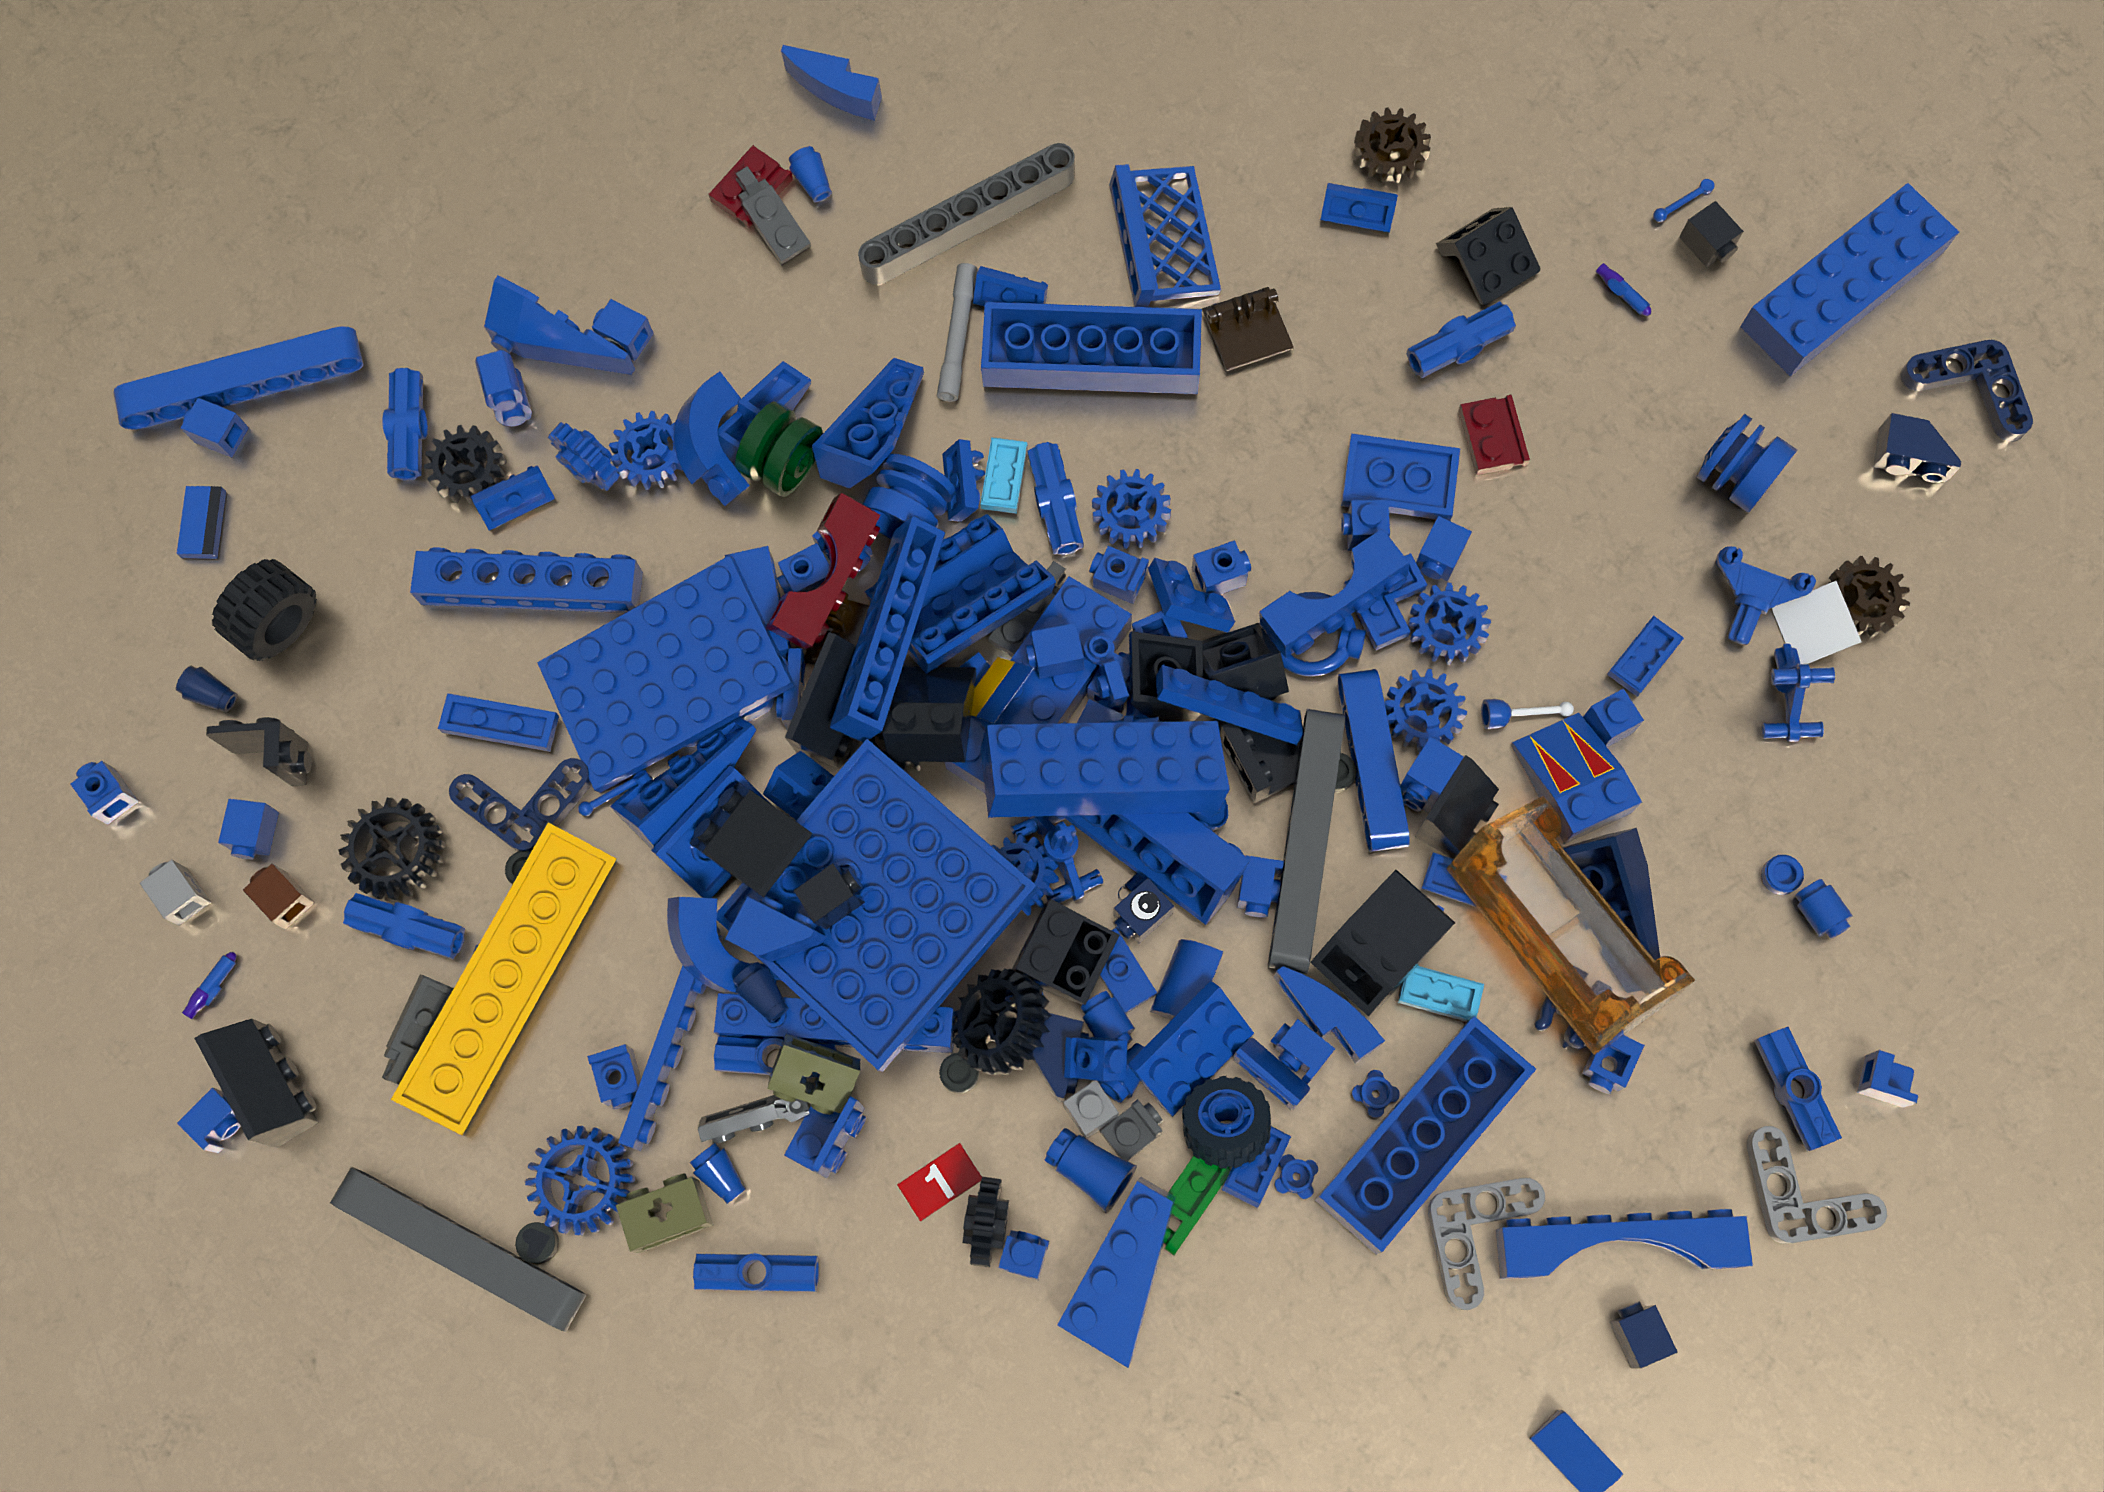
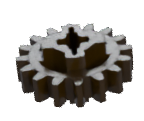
M1387 107L1384 110V115L1381 117L1374 111L1371 113L1370 122L1363 119L1360 130L1356 131L1354 156L1360 157L1358 166L1360 168L1369 166L1368 176L1370 177L1380 173L1381 182H1385L1388 176H1393L1394 181L1399 183L1402 174H1405L1409 179L1413 178L1415 169L1422 171L1425 160L1429 157L1431 134H1424L1425 122L1416 125V114L1413 113L1408 118L1404 117L1403 108H1399L1397 114H1391V110Z
M1859 556L1853 564L1847 560L1839 567V570L1836 569L1829 576L1831 582L1837 581L1859 636L1867 630L1870 638H1874L1880 630L1885 634L1894 627V624L1897 625L1905 617L1902 612L1910 606L1909 601L1902 599L1910 592L1909 587H1900L1899 582L1904 578L1903 574L1893 576L1890 573L1893 564L1889 563L1882 568L1879 566L1878 557H1874L1869 564H1866L1863 556Z

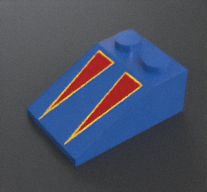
M1576 713L1511 743L1563 844L1631 814L1642 803L1622 765L1580 713Z

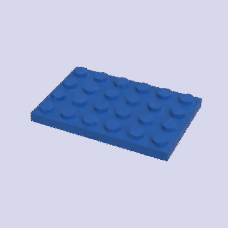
M730 555L537 662L580 760L588 767L589 780L593 789L599 793L795 686L769 630L766 628L765 621L735 559Z

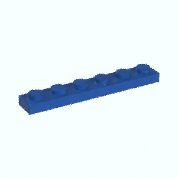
M717 926V933H718L720 942L722 943V938H723V937H722V935H719L720 929H719V927ZM683 965L618 1142L623 1146L638 1151L642 1150L643 1144H649L653 1137L656 1122L652 1121L657 1105L662 1106L667 1098L669 1084L666 1083L670 1069H675L680 1062L683 1046L679 1044L684 1030L689 1031L695 1020L696 1009L693 1008L697 994H703L707 987L695 979Z

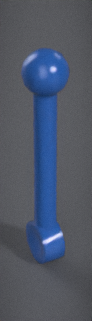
M1704 179L1700 183L1699 188L1664 209H1656L1653 213L1654 220L1663 222L1668 214L1697 196L1710 194L1715 187L1714 182L1710 179Z
M641 770L629 781L595 800L582 802L578 807L579 813L582 816H589L593 809L635 785L646 783L650 779L649 774L646 770Z

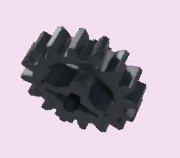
M458 425L456 434L452 435L446 429L443 431L446 439L440 441L434 438L432 440L436 450L426 451L425 455L431 462L425 464L424 469L430 475L427 478L433 488H436L443 498L449 495L454 503H458L461 497L464 496L470 504L473 503L472 495L495 485V477L502 478L505 476L504 471L499 466L506 464V459L500 453L503 449L497 440L493 441L494 439L490 432L486 430L481 434L475 425L470 428L469 432H466L462 425Z
M982 1176L978 1196L969 1195L962 1243L972 1245L970 1252L971 1265L990 1267L994 1248L1003 1249L1009 1200L1000 1199L1002 1180L998 1178Z

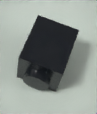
M1714 201L1688 219L1679 238L1707 268L1717 260L1721 263L1728 260L1738 250L1736 244L1744 231L1718 202Z
M834 863L794 890L813 923L826 930L865 903L858 892L863 888L862 884L851 869L845 871Z

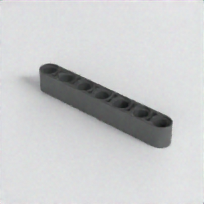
M1064 143L1052 144L866 241L861 245L858 252L863 278L873 285L884 284L1067 188L1075 179V154L1073 150ZM1061 164V165H1064L1065 167L1055 168V167H1053V166H1054V165ZM1027 180H1033V181H1035V182L1032 183V184H1025V183H1023L1024 181H1027ZM996 196H1003V197H1005L1004 199H1001V200H994V199H992L993 197H996ZM965 212H973V213H974V214L971 215V216H963V215H962V214L965 213ZM934 228H943V229H944V230H942V231H940V232H932V231H931V230L934 229ZM904 244L913 245L912 247L907 249L901 248V246ZM873 260L882 261L880 264L877 265L869 264Z
M1306 709L1303 723L1304 734L1300 742L1283 858L1284 866L1280 878L1281 885L1276 905L1268 968L1280 969L1284 966L1307 974L1309 970L1344 732V714Z
M351 1167L330 1204L561 1331L567 1332L587 1295L567 1282L523 1260L514 1253L357 1168Z

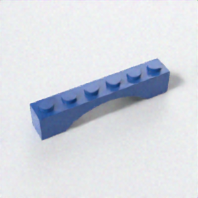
M1732 1209L1708 1210V1218H1693L1692 1211L1667 1212L1668 1220H1652V1213L1627 1214V1222H1612L1611 1215L1586 1216V1224H1572L1571 1217L1546 1218L1547 1225L1531 1226V1219L1529 1218L1506 1220L1507 1227L1495 1230L1500 1279L1548 1276L1563 1261L1582 1249L1611 1241H1635L1663 1247L1684 1257L1701 1270L1753 1266L1747 1216L1733 1217Z

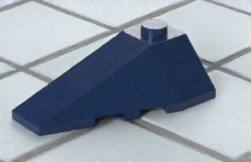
M1637 827L1549 851L1548 854L1559 890L1566 900L1570 899L1582 917L1579 920L1586 931L1590 929L1601 946L1602 957L1625 993L1663 987L1664 979L1649 870Z

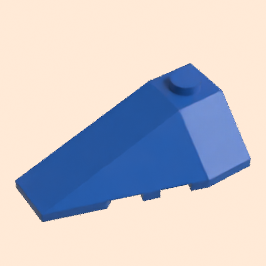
M497 275L493 283L484 325L492 339L491 344L497 350H504L509 354L513 352L528 359L628 375L634 373L635 367L627 352L592 330L586 329L584 333L580 332L579 327L568 319V315L560 310L553 315L537 303L539 300L538 296Z
M893 358L812 445L820 478L850 489L874 473L896 446L924 375L923 367Z

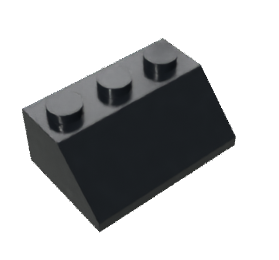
M829 632L785 738L796 752L802 751L811 758L837 767L840 758L843 760L847 758L853 744V739L830 728V724L856 646Z
M251 1018L202 1033L194 1038L249 1141L278 1148L319 1123L313 1112L317 1109L316 1103L309 1092L305 1089L301 1090L295 1078L299 1076V1072L289 1057H283L277 1046L281 1044L280 1036L271 1024L266 1025Z

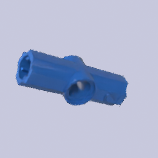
M1498 302L1468 318L1462 315L1450 320L1437 334L1408 348L1406 355L1411 369L1415 375L1424 378L1453 362L1463 364L1471 360L1483 350L1484 346L1514 331L1516 324L1512 311L1507 304L1504 305Z
M397 368L394 372L389 373V407L384 410L382 417L383 431L388 441L387 473L391 478L403 481L415 480L417 477L422 476V440L426 439L428 435L427 416L423 408V375L420 371H414L409 368Z
M1049 442L1037 444L1032 449L1027 450L1036 485L1034 493L1041 519L1044 518L1053 554H1060L1062 556L1072 554L1084 547L1075 512L1077 511L1072 483L1070 479L1066 478L1058 444Z
M355 893L348 900L344 910L343 924L365 933L381 936L382 940L406 949L414 950L418 948L454 960L455 956L461 951L465 941V928L428 916V913L399 902H395L393 905Z
M1789 1027L1754 1040L1774 1081L1775 1098L1781 1105L1786 1107L1806 1151L1817 1149L1841 1139V1134L1821 1095V1081L1814 1072L1809 1070ZM1793 1079L1798 1080L1804 1086L1805 1093L1803 1098H1798L1793 1094L1791 1090V1081Z
M718 1036L714 1052V1070L770 1076L772 1067L767 1065V1055L774 1049H780L783 1040L778 1038L764 1040ZM816 1043V1044H818V1045H821V1046H824V1047H827V1048H830V1049H833V1050H836V1047H837V1046L834 1045V1044H820V1043ZM812 1072V1075L807 1078H819V1074Z
M756 1253L696 1254L693 1271L694 1289L817 1292L819 1282L818 1256L760 1255ZM761 1261L766 1267V1276L759 1284H752L747 1276L748 1268L754 1262Z

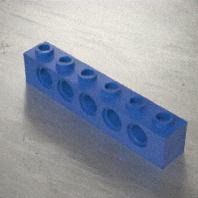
M914 516L909 518L893 533L830 724V728L860 742L871 739L883 730L945 535L944 531Z
M433 547L429 551H416L410 593L421 605L627 613L640 605L643 571L636 559L621 554L612 555L611 558H596V556L588 553H577L574 557H561L553 552H539L538 556L524 555L514 550H505L501 554H488L480 549H467L465 553L451 552L445 548ZM462 571L461 576L457 580L449 581L450 576L454 572ZM499 572L494 581L485 583V579L489 574ZM535 574L534 579L530 583L521 584L522 579L526 575ZM572 575L571 580L566 585H557L560 578ZM609 577L605 585L593 587L598 578Z
M718 993L714 1033L717 1036L764 1040L778 1038L783 1040L787 1033L813 1043L852 1047L801 998L783 997L789 1009L780 1018L770 1023L766 1017H763L739 994ZM938 1007L902 1050L953 1054L954 1043L952 1041L955 1036L953 1024L956 1023L954 1008Z

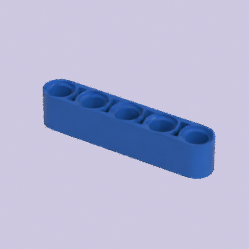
M1377 669L1339 674V698L1342 714L1345 715V730L1350 757L1356 765L1355 784L1369 852L1409 847L1408 823Z

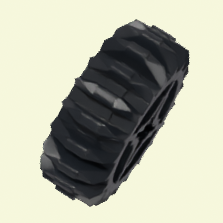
M387 797L383 807L378 801H372V811L370 813L364 809H358L361 819L358 822L354 820L347 821L348 826L353 830L351 834L345 833L340 835L341 839L348 843V846L338 849L339 855L347 858L340 865L344 871L351 872L348 880L354 885L359 884V890L365 894L372 891V895L375 898L383 899L387 893L388 897L392 900H398L400 891L408 897L413 896L412 885L416 884L422 889L426 888V882L423 880L426 874L430 877L437 876V872L431 868L432 864L443 863V857L435 853L445 848V842L437 839L443 833V830L440 826L433 825L436 821L435 816L430 812L425 813V808L419 803L412 806L411 801L402 798L397 804L395 799ZM394 822L409 823L404 828L400 826L393 831H386L383 826ZM373 838L372 848L366 853L369 841ZM385 838L395 843L393 845L397 847L395 852L399 859L390 854L391 852L388 850L390 845L385 841ZM419 843L417 853L412 861V849ZM391 866H398L402 870L389 876L374 875L380 869L385 871Z
M1004 968L1002 971L991 969L989 975L978 974L977 985L967 984L969 992L967 996L958 997L962 1004L960 1010L954 1011V1015L958 1019L953 1024V1031L957 1035L952 1043L959 1048L958 1055L967 1061L970 1067L978 1071L982 1070V1072L989 1075H1010L1013 1069L1023 1070L1024 1059L1028 1061L1035 1060L1033 1050L1036 1047H1044L1040 1038L1042 1034L1050 1032L1044 1025V1022L1052 1017L1048 1010L1045 1009L1050 1001L1042 995L1043 988L1034 982L1030 976L1022 972L1019 973L1013 969ZM1014 995L1015 999L1011 1002L1005 1000V997ZM989 1042H995L996 1047L992 1049L987 1047Z

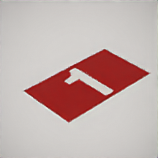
M958 1143L897 1184V1186L921 1222L982 1180V1176L962 1145Z

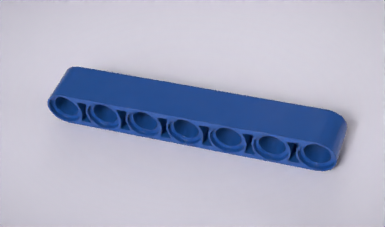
M341 326L118 385L114 388L113 393L119 424L121 427L130 430L151 427L184 418L186 412L193 407L197 398L220 407H226L356 372L362 368L363 360L357 333L353 328Z

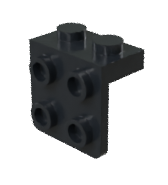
M263 717L258 718L256 723L247 724L236 720H223L219 722V726H208L206 728V736L231 753L264 752V768L291 786L307 785V773H310L312 768L308 742L296 734L294 730L284 725L279 719Z

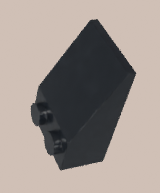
M902 667L883 727L884 742L890 759L902 762L965 763L976 667H936L927 674L921 667Z
M737 782L734 787L727 789L721 795L718 807L709 818L704 819L694 831V838L689 844L727 873L764 897L811 837L812 833L753 791Z

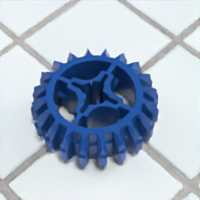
M577 1126L573 1137L570 1130L565 1128L561 1130V1143L555 1137L549 1136L546 1140L551 1149L548 1152L541 1148L536 1149V1155L541 1157L542 1160L540 1164L534 1162L528 1164V1169L537 1172L536 1178H527L525 1185L536 1187L537 1190L530 1193L527 1199L529 1202L541 1201L533 1212L539 1217L548 1213L544 1222L547 1227H553L559 1222L558 1231L567 1234L573 1225L574 1234L582 1236L587 1223L589 1230L597 1233L600 1231L599 1218L607 1225L613 1224L614 1219L610 1214V1210L613 1209L618 1212L616 1205L620 1204L618 1203L620 1196L626 1198L627 1194L630 1193V1191L623 1189V1184L633 1183L635 1176L623 1174V1171L629 1169L633 1162L630 1159L618 1160L624 1155L626 1148L623 1145H617L612 1148L616 1139L613 1135L607 1134L601 1140V1129L594 1127L589 1135H587V1130L584 1126ZM584 1148L582 1155H577L575 1162L570 1167H556L564 1156L572 1151ZM597 1151L603 1156L608 1165L609 1182L602 1181L596 1174L598 1161L594 1159ZM578 1174L587 1178L588 1181L596 1183V1186L586 1184L583 1187L579 1185L578 1190V1185L573 1183L572 1180L564 1178V1176L575 1177ZM552 1179L558 1180L564 1187L562 1199L566 1202L564 1209L554 1199L551 1188ZM590 1194H605L602 1200L592 1209L576 1213L578 1206H583L585 1199Z

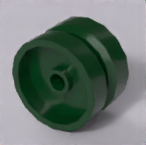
M773 401L766 405L748 426L736 454V469L751 480L759 481L763 479L765 488L779 496L786 497L799 487L816 461L812 445L823 434L822 427L803 417L796 420L794 411Z

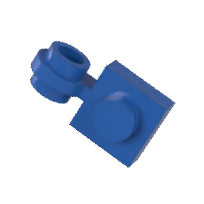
M1096 633L1088 637L1084 644L1083 652L1089 662L1100 666L1099 676L1095 678L1099 696L1101 699H1107L1109 708L1124 704L1129 694L1119 662L1113 656L1114 643L1109 636ZM1099 644L1103 646L1105 653H1096L1093 645Z

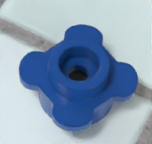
M1372 1070L1368 1073L1367 1080L1362 1085H1356L1353 1088L1352 1097L1355 1101L1362 1102L1365 1105L1369 1116L1379 1118L1384 1114V1108L1390 1102L1398 1101L1400 1092L1397 1087L1392 1086L1384 1078L1381 1071ZM1377 1090L1379 1097H1373L1372 1092Z
M1290 1154L1284 1155L1279 1162L1281 1173L1280 1177L1275 1181L1276 1190L1281 1194L1287 1192L1296 1193L1300 1198L1308 1199L1314 1193L1312 1182L1314 1175L1318 1173V1165L1313 1160L1303 1161L1295 1159ZM1294 1173H1298L1300 1175L1299 1180L1296 1181L1293 1179Z

